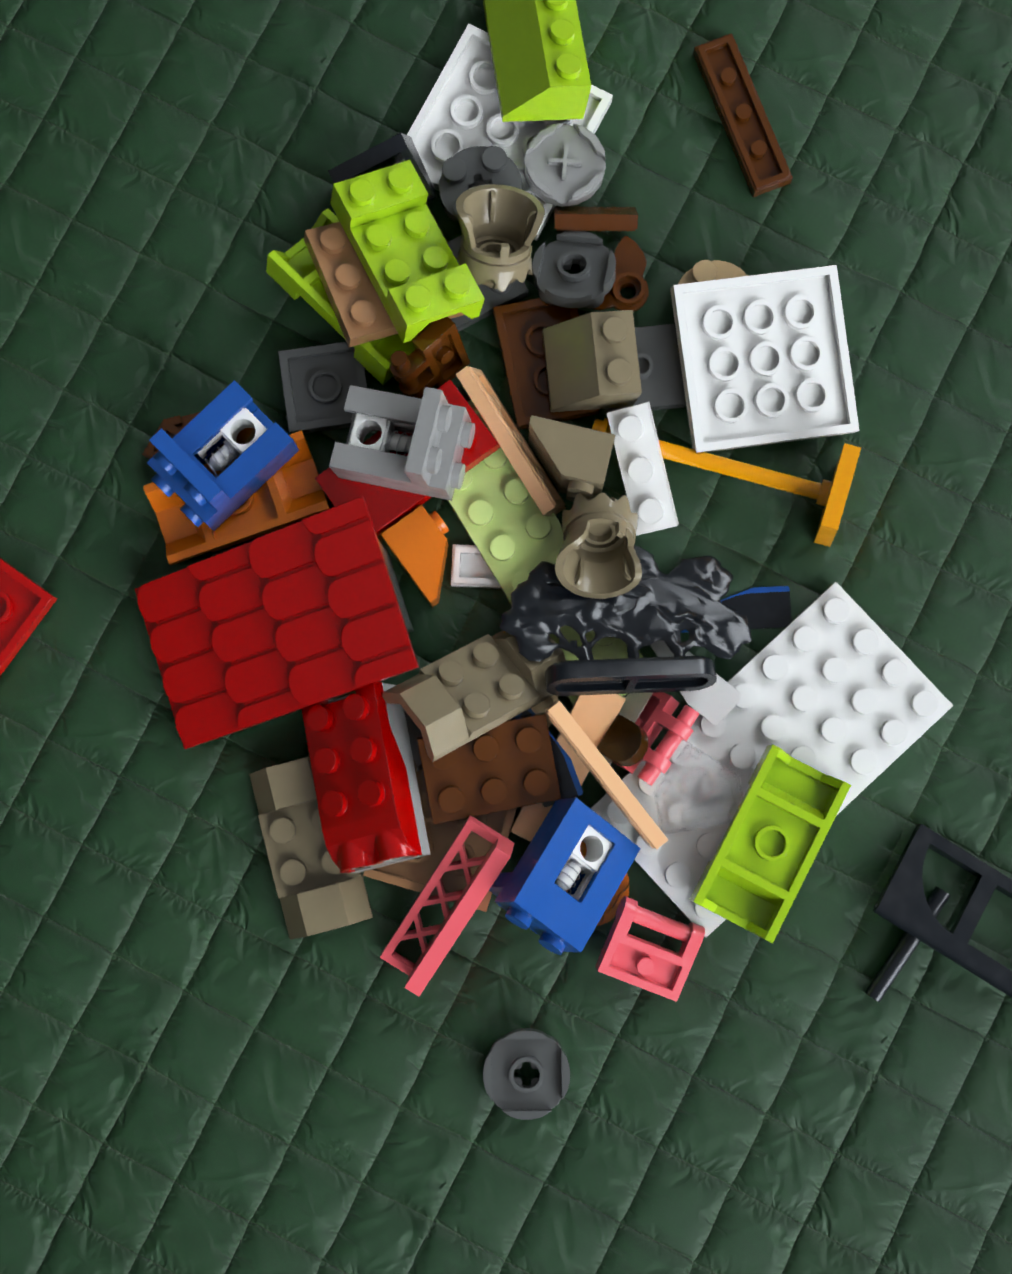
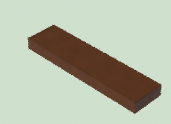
M731 33L694 47V58L752 197L790 184L793 177L733 34Z

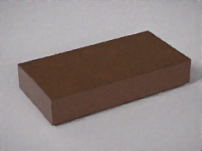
M554 207V229L635 231L638 228L636 207Z

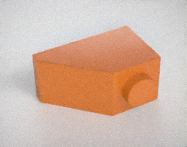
M421 505L381 533V536L433 608L440 600L449 546L444 534L450 530L436 510L429 514Z

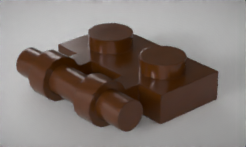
M448 317L431 322L420 331L418 336L412 341L415 350L410 355L399 350L395 351L390 358V369L396 381L399 382L402 394L420 399L423 397L425 387L432 388L436 385L439 388L448 380L456 377V373L470 364L456 325Z

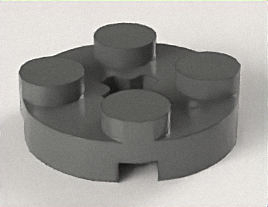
M474 146L458 152L444 162L442 175L439 180L442 207L447 216L454 222L455 220L459 222L456 210L458 197L464 191L472 188L476 181L522 189L521 176L517 166L507 157L505 151L497 146Z
M565 231L556 235V241L549 243L547 246H545L544 242L539 246L533 257L532 269L534 284L538 289L540 299L544 303L564 308L585 307L589 309L599 307L603 303L604 296L610 292L616 278L615 255L612 250L609 251L603 245V239L586 231ZM577 264L580 265V271L582 272L569 274L564 270H570L572 265Z
M532 1028L512 1030L496 1039L486 1056L483 1068L484 1087L486 1093L496 1106L501 1108L510 1117L521 1120L541 1118L551 1112L552 1108L557 1106L566 1095L570 1083L569 1062L565 1052L554 1037ZM522 1062H531V1067L539 1070V1076L532 1077L531 1085H522L521 1077H514V1070L520 1069Z

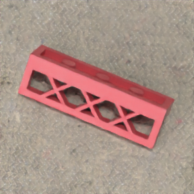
M471 815L380 955L381 959L408 975L404 988L418 997L512 855L513 841ZM471 831L493 844L485 856L467 858L464 842ZM459 851L461 860L452 862ZM478 866L472 876L470 867ZM463 869L467 883L465 888L460 891L445 893L442 882L443 874L448 871ZM436 887L438 895L430 896ZM456 900L452 908L449 910L448 902ZM441 903L444 915L443 922L439 925L423 928L419 913L421 908ZM414 921L416 929L408 930ZM434 935L427 944L426 936ZM413 938L419 939L422 954L415 964L394 951L400 941Z

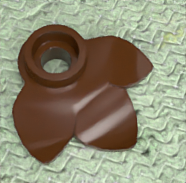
M624 236L614 252L616 259L614 285L610 292L604 296L603 303L599 307L593 308L594 310L600 311L614 307L619 311L633 310L635 312L643 307L647 301L649 289L646 280L643 278L647 260L639 245L628 236ZM624 288H631L635 292V296L626 299L621 296L620 291Z

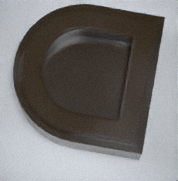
M618 714L597 746V749L603 756L620 766H632L638 763L646 754L649 743L648 736L637 724Z

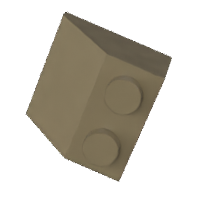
M633 310L590 312L542 330L550 412L630 407L635 404L642 393Z
M531 415L528 443L557 490L567 494L566 499L574 502L575 496L578 493H581L586 499H590L602 492L616 435Z

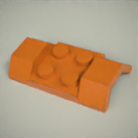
M302 430L289 435L296 443L299 451L215 531L205 522L197 527L180 510L185 502L176 492L168 497L154 482L143 486L145 494L156 514L166 543V557L169 565H174L208 552L213 553L290 526L293 522L330 509L325 492L315 480L319 473ZM204 464V466H205L213 475H215V473L212 471V469L209 467V465H208V464ZM220 470L215 471L217 476L222 473Z

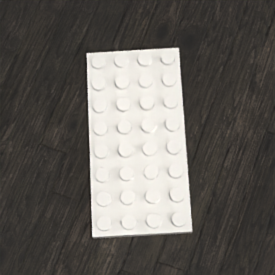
M837 582L832 584L727 681L742 693L743 697L718 726H714L702 715H699L691 727L694 730L687 742L681 741L669 759L672 762L671 766L665 774L662 772L659 774L652 786L637 777L646 764L643 760L639 763L633 774L629 772L621 779L667 837L668 841L657 850L649 847L607 793L590 808L641 848L635 858L637 864L691 922L705 928L704 937L706 938L726 919L689 899L708 861H711L749 787L748 782L767 745L773 744L796 760L826 775L850 784L851 787L837 813L838 815L954 706Z

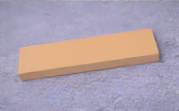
M466 366L456 373L457 378L542 515L550 516L553 513L556 515L565 509L564 501L521 432L517 429L516 424L483 371Z
M619 694L578 695L570 714L596 748L619 714L626 698ZM559 733L556 740L571 758L582 786L589 770ZM542 803L521 807L510 832L531 842L553 805L544 807Z
M555 701L547 707L545 714L645 843L656 850L668 841L667 837L560 701Z

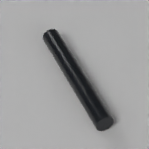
M937 886L927 899L929 908L935 918H937L951 897ZM905 932L865 991V994L880 1003L921 941Z

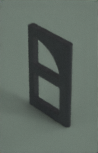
M923 824L917 825L877 903L874 905L873 912L1012 998V971L968 944L994 890L997 889L1012 899V879ZM928 848L977 877L950 932L935 918L924 894L922 875L924 859Z

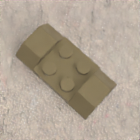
M501 631L493 636L487 634L421 668L419 674L384 691L382 698L386 703L400 704L421 730L427 755L434 762L552 697L553 695L547 692L545 671L554 663L566 661L561 648H557L550 657L540 662L529 661L519 653L515 636ZM549 636V641L551 643H555V641Z
M310 757L267 767L249 774L259 812L258 818L290 940L315 935L373 918L362 872L340 873V869L333 862L326 848Z

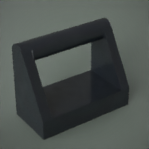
M399 133L328 170L333 183H337L392 166L404 159L405 161L411 160L428 192L426 203L437 198L435 189L412 138L403 133Z

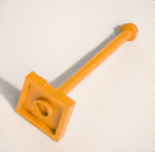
M604 418V420L595 419L592 427L593 430L611 434L608 418ZM659 440L664 459L816 499V504L824 506L814 543L828 547L831 546L838 531L861 447L844 443L832 481L823 479L822 483L706 452L696 453L695 449Z

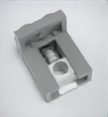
M350 385L344 406L345 412L352 413V422L346 444L335 442L329 467L336 476L341 479L452 501L455 488L460 489L464 481L465 464L461 463L464 448H471L475 435V423L471 422L466 407L449 404L443 391L440 389L425 387L423 397L420 399ZM374 430L382 431L381 437L376 443L371 445L363 444L364 438L369 432ZM391 450H394V451H396V454H394V453H389V452H390ZM398 451L404 452V455H399L397 453Z

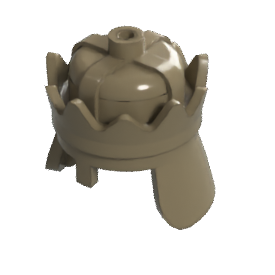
M480 185L464 191L456 201L458 220L463 235L456 258L459 261V265L467 264L478 285L482 284L489 288L498 289L500 292H504L508 285L515 282L516 279L523 283L527 274L533 275L531 243L545 215L542 203L532 194L507 185Z
M601 492L594 498L586 499L581 493H578L575 496L571 510H563L561 528L564 543L555 563V572L560 583L572 593L586 598L606 599L623 595L639 584L642 577V569L634 549L638 513L631 512L626 495L617 500L614 497L609 498L607 494Z

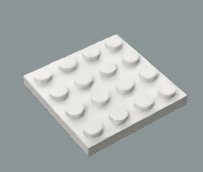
M468 24L407 135L412 138L434 189L438 191L442 167L447 159L466 148L474 146H497L502 148L507 157L515 163L519 170L522 190L535 196L544 207L545 215L534 238L537 241L556 205L546 203L535 195L526 181L524 159L528 143L538 131L555 123L573 126V123L578 124L595 134L612 103L613 95L592 85L583 119L502 122L488 33ZM476 181L474 182L473 187L480 185H489V183H484L483 181Z
M837 265L678 284L670 288L692 449H695L696 453L850 434L860 431Z

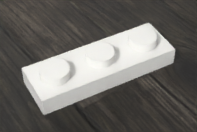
M650 402L607 412L611 434L616 435L614 446L630 510L632 513H638L636 536L678 526L679 522Z

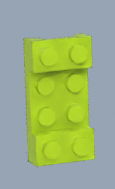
M411 160L334 183L331 196V206L403 343L411 341L429 323L460 312L471 319L479 317L485 300L467 264H458L426 204L428 192Z
M327 208L321 213L312 229L340 221ZM304 238L285 253L276 250L270 252L267 255L266 273L294 300L301 296L345 339ZM395 334L353 346L355 348L354 358L384 385L393 377L390 369L391 355L399 350L410 355L415 350L412 341L418 334L406 343H403L399 335Z
M771 744L767 745L748 782L749 787L711 861H708L689 900L773 944L851 785L796 760L781 748Z

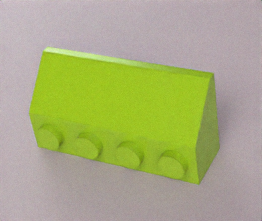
M483 0L502 122L583 119L592 85L576 0Z

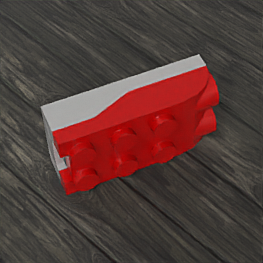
M377 682L355 690L356 693L334 700L328 699L302 709L322 833L326 848L333 862L340 869V873H360L431 855L405 711L400 704H389L382 698L384 691L396 686L393 684Z

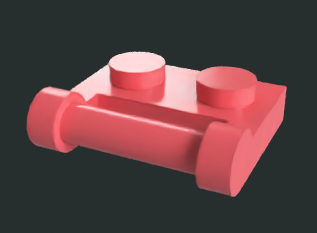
M624 896L618 905L614 923L595 967L598 972L677 1002L702 944L705 928L693 922L686 925L638 906L637 900ZM632 922L682 941L679 952L629 934L628 931Z

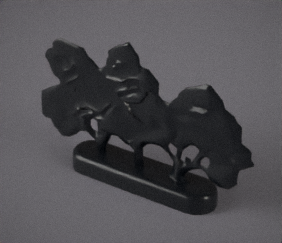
M634 545L642 569V577L639 584L629 592L617 597L592 599L579 596L566 589L556 576L555 565L542 561L529 573L528 580L518 584L517 588L511 593L512 609L501 615L502 623L499 627L503 631L515 636L519 653L529 661L540 662L550 657L557 648L567 650L579 659L557 662L547 668L545 671L547 692L552 695L576 696L701 690L712 686L717 681L715 664L710 658L704 656H685L693 646L705 647L719 658L731 659L740 651L742 644H749L752 641L747 616L720 601V598L728 593L733 575L721 566L719 560L708 555L682 559L680 564L669 574H664L658 569L653 554L640 546ZM564 625L573 628L579 634L582 645L580 647L577 646V640H570L569 643L561 633L560 628ZM686 629L689 632V639L681 642L680 631ZM593 630L595 636L592 641L588 642L585 634ZM549 634H554L559 638V644L551 643L549 641ZM616 637L626 643L628 658L594 659L591 649L602 638ZM660 640L665 641L668 648L674 654V657L640 658L639 650L643 646H649Z

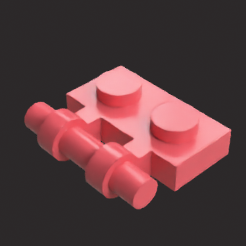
M653 692L635 722L646 732L649 742L647 752L641 759L646 764L637 777L650 786L653 785L661 772L663 774L667 772L672 764L669 759L682 740L687 742L694 731L691 727L700 715L693 708L685 705L677 718L673 717L672 714L680 703L665 692ZM662 729L668 730L655 751L652 750L650 747ZM641 760L632 766L620 767L633 774Z

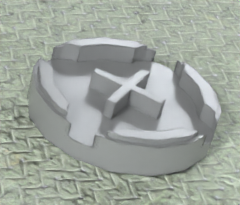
M555 123L538 131L528 143L524 159L525 178L533 193L546 203L560 207L578 205L591 198L602 185L606 170L605 150L597 136L584 126L574 123L573 126Z

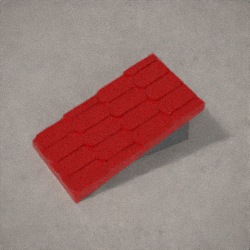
M363 496L302 519L300 522L258 537L249 543L187 566V568L150 581L134 589L138 607L150 638L151 649L157 660L163 680V687L168 696L175 718L176 729L184 749L204 744L419 668L408 634L414 632L389 552L378 541L366 500Z

